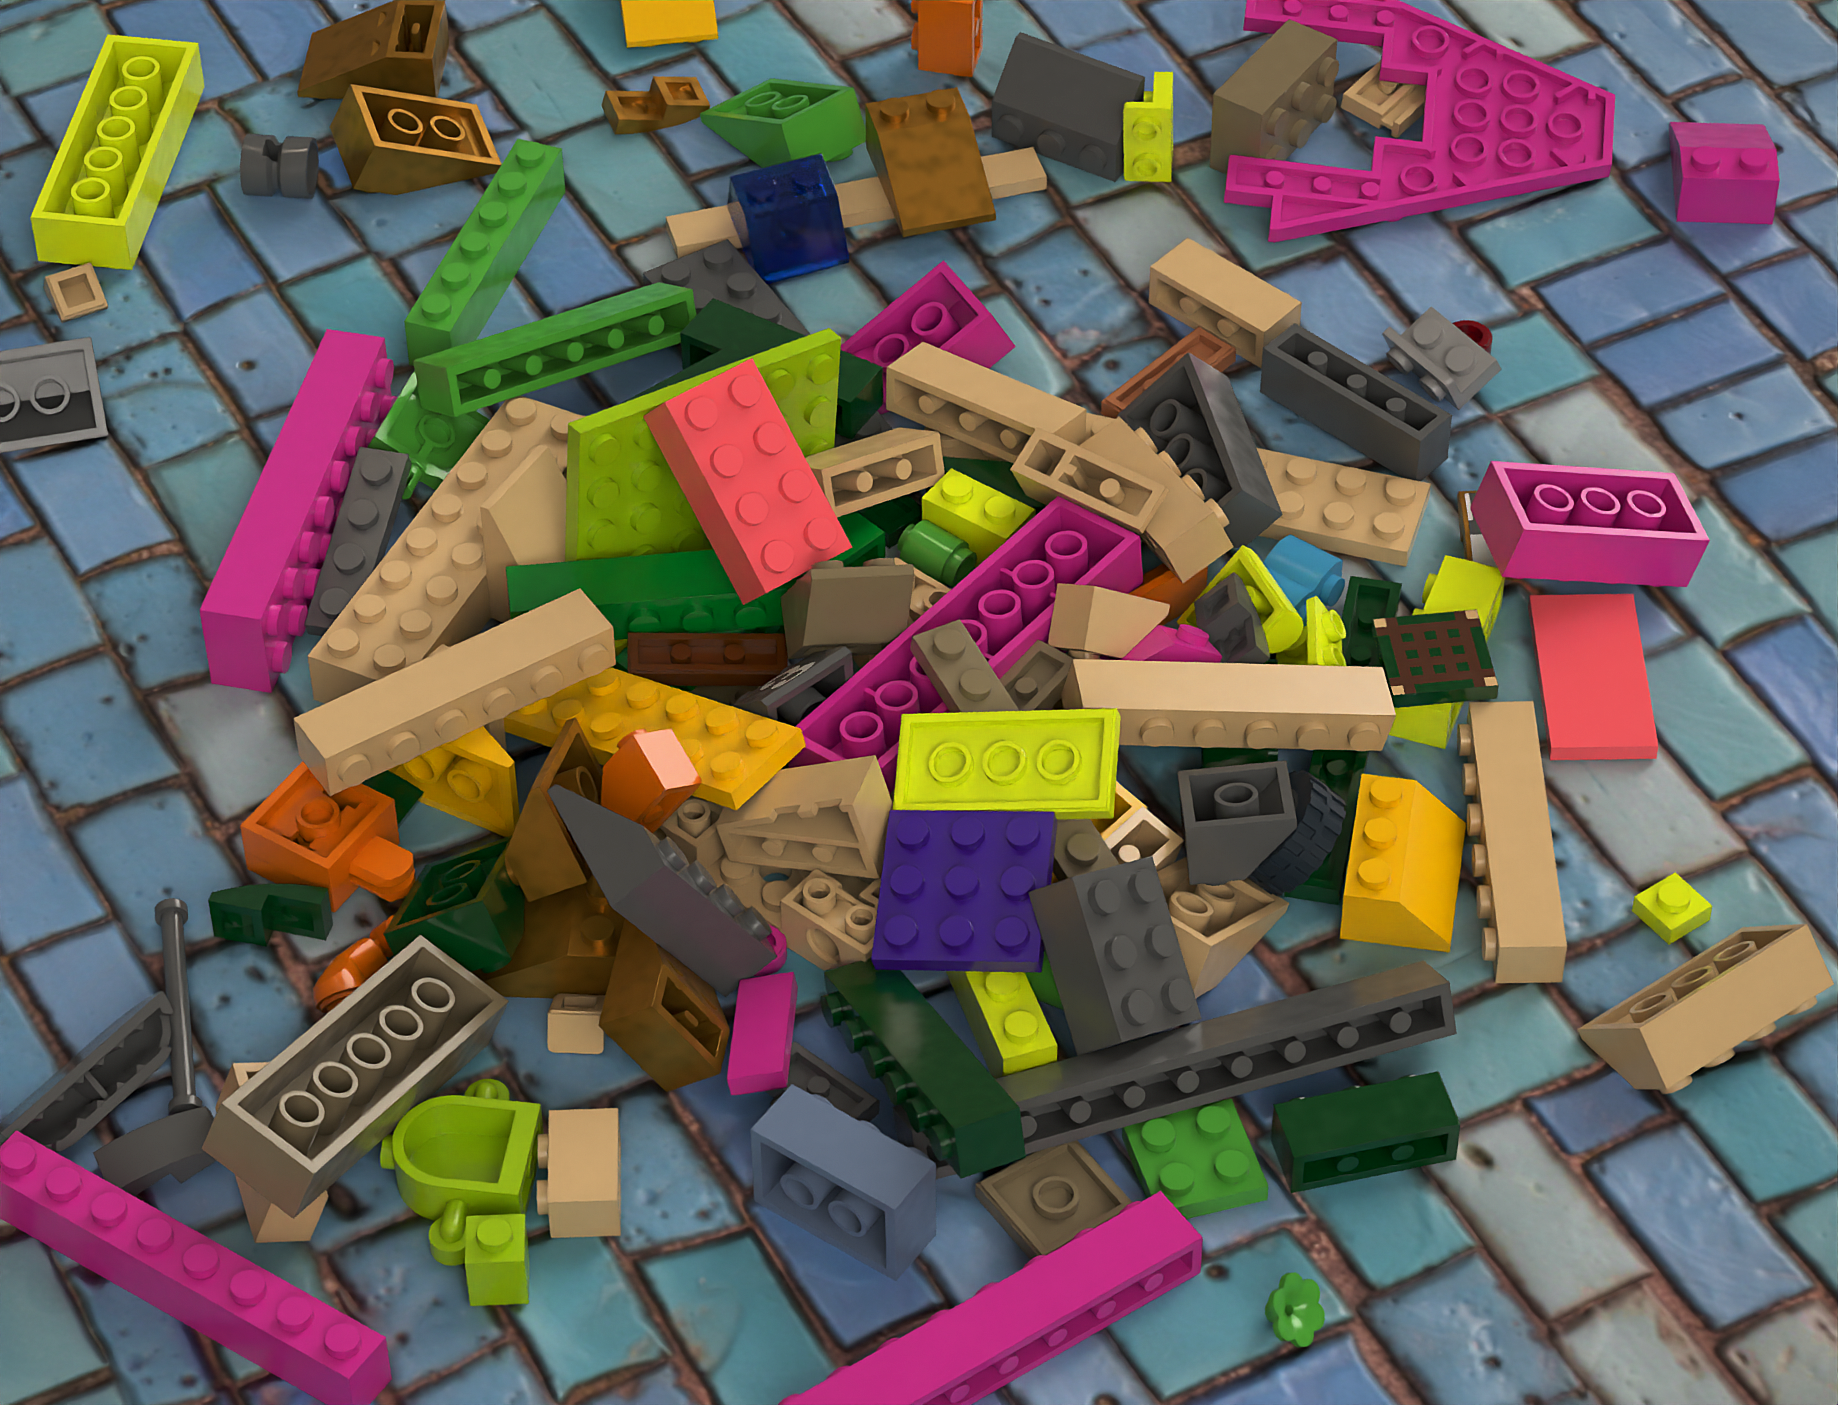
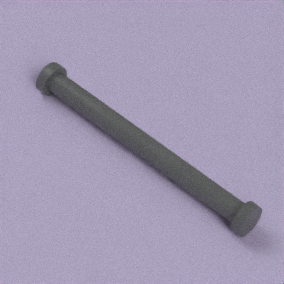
M175 898L160 901L154 909L155 921L161 926L166 997L173 1009V1015H170L171 1040L169 1044L170 1048H172L170 1060L173 1099L168 1104L169 1116L203 1107L201 1099L196 1096L183 927L188 920V907L184 901Z

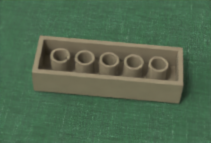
M420 935L220 1104L201 1149L294 1219L393 1131L401 1118L409 1110L431 1097L488 1046L509 1001Z

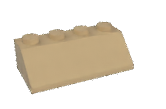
M1807 924L1742 927L1577 1030L1581 1039L1634 1089H1660L1662 1094H1669L1688 1086L1693 1081L1691 1074L1700 1068L1713 1067L1732 1058L1735 1054L1733 1048L1743 1041H1754L1772 1033L1776 1029L1774 1022L1784 1015H1795L1813 1007L1818 1002L1816 995L1834 985V982Z

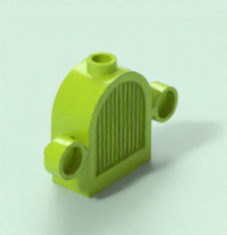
M481 1079L472 1083L466 1089L464 1096H439L416 1105L401 1118L393 1135L388 1134L382 1141L380 1153L381 1168L395 1170L399 1194L411 1210L427 1219L434 1220L429 1229L430 1250L433 1258L444 1265L456 1266L465 1263L466 1216L525 1214L526 1218L538 1168V1134H544L541 1104L510 1101L508 1088L498 1080Z

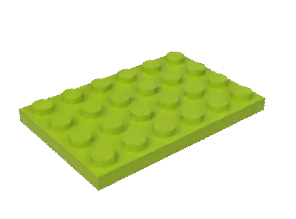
M830 328L569 422L565 562L713 549L643 416L664 402L753 358L804 457L832 449L835 444L841 337Z

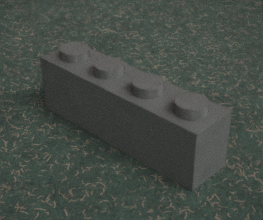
M1296 323L1263 347L1260 392L1403 478L1422 481L1448 459L1452 420L1450 413Z

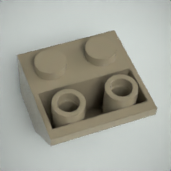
M892 558L868 560L862 564L863 567H844L843 562L839 560L822 561L813 564L811 569L803 577L798 578L796 583L780 597L788 659L806 658L814 652L843 646L852 652V656L876 655L907 629L915 575L913 564L895 565Z

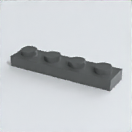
M359 447L304 624L308 634L323 636L384 558L412 466L409 454Z

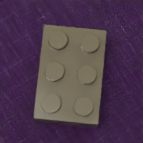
M1288 19L1213 94L1210 168L1227 175L1229 154L1285 161L1297 148L1300 149L1307 143L1310 134L1321 123H1327L1330 120L1337 102L1336 98L1333 97L1334 80L1339 70V61L1336 60V38Z

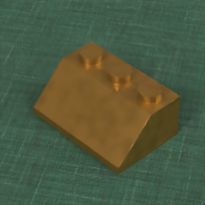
M576 717L566 720L529 791L505 853V866L508 876L515 885L521 886L528 902L586 883L592 874L591 869L547 790L557 784L601 805L603 771Z

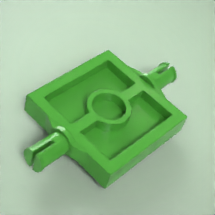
M413 371L369 443L368 448L409 454L412 466L402 499H409L419 481L436 491L490 419L477 412V410L453 417L422 409L416 374Z

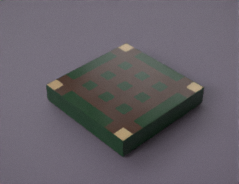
M1477 609L1372 620L1371 632L1380 667L1384 669L1394 708L1497 698L1499 685Z

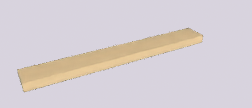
M1033 147L981 157L992 200L1047 189V176ZM877 176L666 216V230L677 259L727 239L738 249L895 219Z

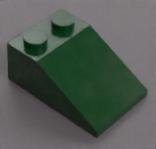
M512 836L424 866L384 932V937L394 957L421 935L470 972L481 969L483 973L494 972L506 966L512 960V955L524 935L525 894L521 886H517L511 881L505 866V853Z

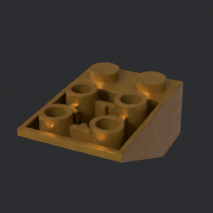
M394 0L313 32L297 91L298 97L343 99L350 84L438 98L449 48L445 0Z
M625 918L598 1026L666 1092L719 1075L722 1069L730 1028L714 988Z

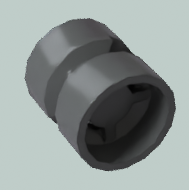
M247 134L245 136L240 159V181L244 195L272 197L276 190H280L283 197L312 199L314 197L319 170V153L315 138L287 136L283 143H279L274 135Z

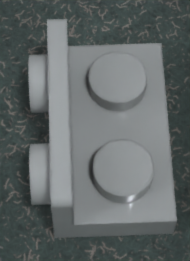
M1432 306L1401 335L1390 326L1382 333L1390 348L1386 353L1390 362L1404 375H1407L1410 371L1420 378L1418 382L1421 387L1435 401L1440 402L1445 398L1458 410L1501 370L1497 359Z

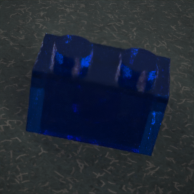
M822 153L730 176L727 208L748 263L766 284L849 263L850 257L838 195Z

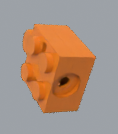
M303 761L240 825L248 870L276 884H298L328 888L331 911L334 913L358 887L389 902L404 898L416 880L412 852L398 846L400 839L395 800L362 783L330 796Z

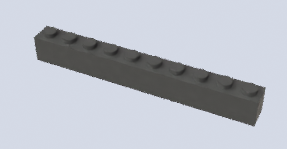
M1420 961L999 1077L995 1080L1020 1107L1025 1153L1030 1154L1455 1035L1457 1031L1450 982L1425 961ZM902 1106L892 1107L898 1142L906 1147L919 1149L931 1161L935 1162L936 1180L957 1174L945 1159L941 1161L937 1159L925 1134L914 1131L908 1115Z

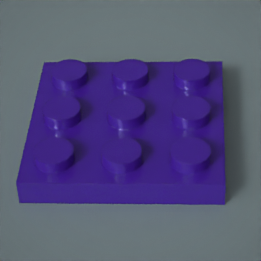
M890 810L871 957L875 970L1042 973L1045 947L1028 892L1051 884L1058 823L1055 813L1036 811Z

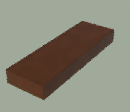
M628 633L627 673L667 686H762L788 667L785 633Z

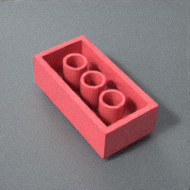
M753 358L664 402L643 416L743 605L809 571L813 564L828 561L852 548Z

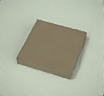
M1077 1140L1033 1152L975 1184V1197L1030 1260L1036 1256L1048 1255L1069 1243L1080 1231L1103 1224L1117 1216L1125 1206L1132 1203Z

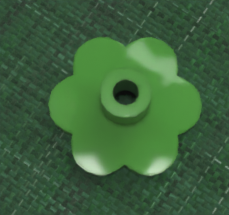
M1296 1272L1285 1273L1280 1279L1278 1289L1270 1293L1265 1306L1266 1318L1269 1322L1273 1323V1331L1276 1337L1281 1341H1291L1296 1347H1308L1313 1341L1314 1331L1321 1329L1325 1321L1324 1309L1319 1304L1320 1289L1313 1279H1302Z

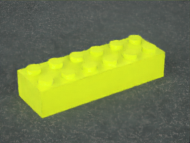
M107 34L30 216L38 261L84 265L91 262L92 266L133 269L205 87L198 43Z

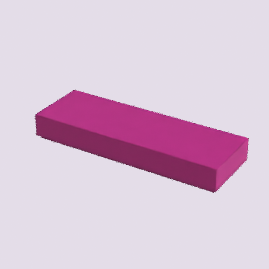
M794 972L739 980L727 1072V1083L731 1095L736 1096L787 1087L798 992Z

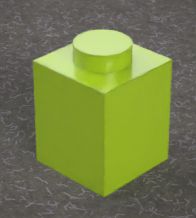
M525 1214L466 1216L465 1269L470 1306L529 1304L530 1256Z

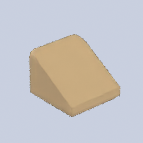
M91 262L46 276L44 279L43 288L61 323L108 308Z
M563 993L554 995L548 1011L547 1047L549 1051L553 1053L577 1054L602 1053L605 1046L606 1033L598 1024L606 995Z

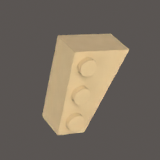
M872 755L781 769L737 811L724 806L715 825L729 861L808 871H814L817 868L825 873L880 879L883 868L889 811L893 810V803L877 757Z

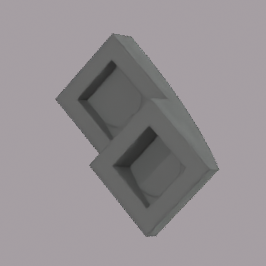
M1235 572L1194 602L1197 628L1209 634L1208 641L1223 656L1220 663L1264 664L1270 659L1266 636L1256 608L1242 579Z
M206 1106L195 1108L148 1123L111 1141L93 1152L104 1180L133 1196H136L169 1174H172L180 1183H183L217 1161L201 1149L214 1121V1117Z

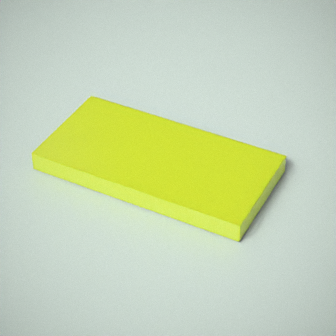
M1117 708L902 714L893 810L1054 812L1057 820L1113 819L1121 716Z

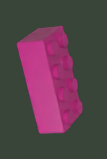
M1491 461L1470 506V510L1502 577H1512L1515 579L1531 578L1564 582L1584 581L1607 584L1651 585L1654 587H1687L1710 542L1675 473Z

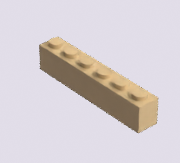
M577 589L293 718L299 756L330 796L349 787L359 785L375 775L399 764L409 762L414 757L447 742L454 741L464 734L495 720L502 719L516 710L542 698L552 696L568 686L590 676L597 675L605 669L616 665L613 626L582 589Z
M1073 659L1061 694L1064 710L1117 708L1121 716L1119 745L1382 751L1396 717L1383 667Z
M1469 702L1467 724H1458L1457 750L1459 756H1467L1468 763H1463L1462 791L1464 796H1472L1473 803H1468L1467 832L1468 836H1477L1478 844L1472 845L1473 877H1482L1483 885H1478L1477 915L1479 919L1487 918L1488 927H1483L1482 929L1483 960L1493 962L1495 983L1562 982L1567 942L1534 702Z

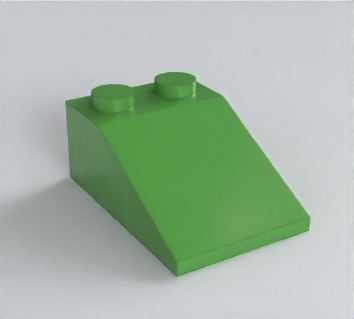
M770 78L700 113L703 124L768 173L786 175L791 180H801L817 173L816 167L827 161L834 162L848 158L853 154L852 148L866 142V128L854 87Z

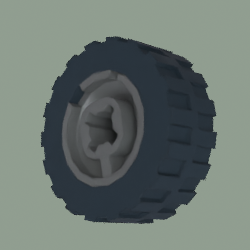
M1300 770L1298 773L1295 771L1289 773L1297 828L1247 877L1271 895L1280 896L1284 892L1289 893L1295 890L1298 885L1307 881L1309 876L1322 865L1328 853L1330 854L1343 828L1342 822L1346 815L1344 800L1340 795L1304 770Z

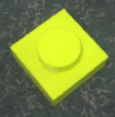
M1675 872L1634 896L1632 912L1670 945L1708 922L1711 918L1712 905Z

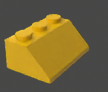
M1361 774L1343 894L1340 939L1450 953L1466 822L1416 780Z

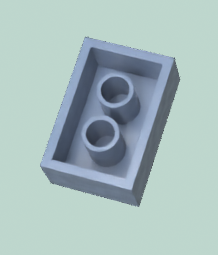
M793 1084L750 1129L754 1201L895 1281L898 1280L936 1236V1163L931 1161L919 1149L900 1144L882 1134L872 1123L864 1120L859 1121L835 1108L823 1096L818 1094L811 1095Z

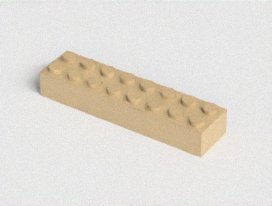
M521 395L505 400L309 653L308 663L314 700L326 704L427 658L441 644L451 647L480 633L491 618L480 506L539 443L549 447L567 481L568 423L585 416Z

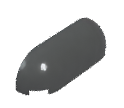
M161 990L151 995L117 1019L13 1110L0 1123V1143L3 1144L17 1130L56 1153L65 1150L79 1141L164 1064L172 1049L169 1047L171 1040L170 1015H173V1009L164 992Z

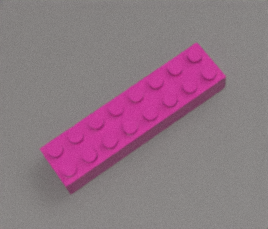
M327 329L199 610L212 684L272 693L280 673H287L290 667L292 645L296 636L301 637L305 632L306 627L304 624L308 608L316 589L359 447L368 448L369 443L397 398L391 395L394 363L392 359H387L385 337Z
M1057 496L795 726L801 728L806 746L788 762L789 768L876 755L890 794L895 789L901 715L951 713L911 652L912 636L960 619L998 679H1000L1037 640L1048 644L1058 583L1097 586L1125 594L1137 589L1143 583L1140 536ZM1057 649V650H1059V651H1061V652H1063V653H1066V652H1067V651H1065V650Z

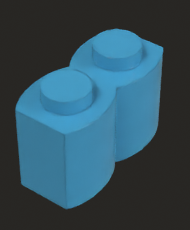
M1291 534L1279 541L1263 562L1301 616L1304 626L1307 625V599L1318 596L1325 607L1327 605L1331 607L1336 604L1345 587V579L1342 578L1343 560Z

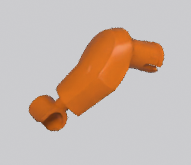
M395 915L388 917L370 932L369 938L359 939L331 961L313 988L316 1009L321 1010L323 1013L330 1012L388 963L386 957L393 956V953L384 937V932Z

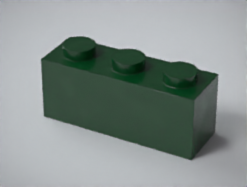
M1437 1071L1422 1075H1406L1397 1080L1363 1087L1351 1086L1338 1092L1308 1098L1297 1097L1287 1102L1273 1104L1271 1142L1291 1193L1456 1160L1460 1121L1441 1075Z

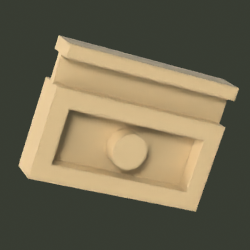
M1380 60L1343 93L1341 108L1378 129L1382 126L1391 129V136L1397 139L1423 115L1425 86L1380 81Z

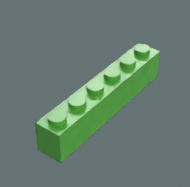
M517 139L404 321L409 365L414 366L413 360L475 341L565 194L562 148Z
M660 282L413 360L421 408L456 417L681 343L680 332L696 316L693 289Z

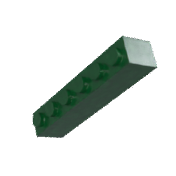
M869 958L866 962L858 961L824 972L827 994L821 996L820 1002L828 1026L830 1028L837 1027L843 1035L848 1050L852 1054L857 1052L864 1060L870 1077L873 1080L879 1078L885 1086L894 1106H902L908 1115L914 1131L925 1134L938 1160L945 1159L962 1179L1026 1157L1020 1107L901 970H875L872 960Z

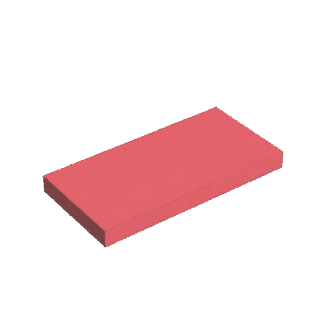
M1634 594L1529 595L1528 612L1549 759H1657L1658 740Z

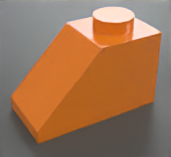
M638 729L629 733L618 742L617 747L619 750L603 766L601 806L644 826L652 834L699 788L702 781L672 729L647 732L646 729Z

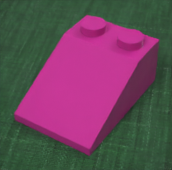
M1669 122L1676 222L1773 224L1780 178L1776 147L1764 124Z
M943 260L841 345V350L883 367V405L877 410L881 415L889 412V410H886L887 366L920 343H928L988 369L1016 346L992 314Z

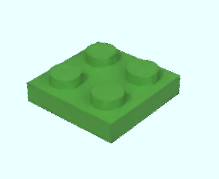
M1232 1098L1122 1127V1139L1146 1199L1161 1191L1186 1219L1268 1200V1183Z

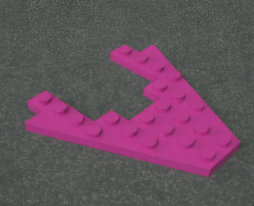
M1246 0L1243 26L1245 31L1274 34L1290 19L1336 38L1339 42L1382 46L1380 81L1425 86L1421 142L1375 136L1371 171L1229 154L1224 203L1271 208L1268 242H1280L1382 221L1395 222L1407 216L1606 178L1610 175L1615 113V94L1399 0Z

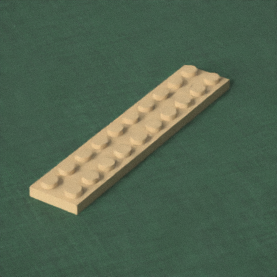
M1086 413L1085 441L1115 419ZM925 427V429H924V430H926V431H935V432H938V431L933 430V429H931V428H929V427ZM939 432L943 457L1009 462ZM1257 448L1283 514L1259 536L1282 540L1291 534L1319 549L1407 566L1429 501L1431 483Z

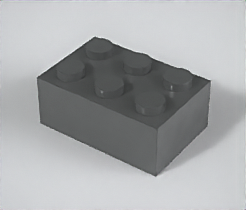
M1153 856L1074 876L1028 892L1077 1056L1202 1019Z

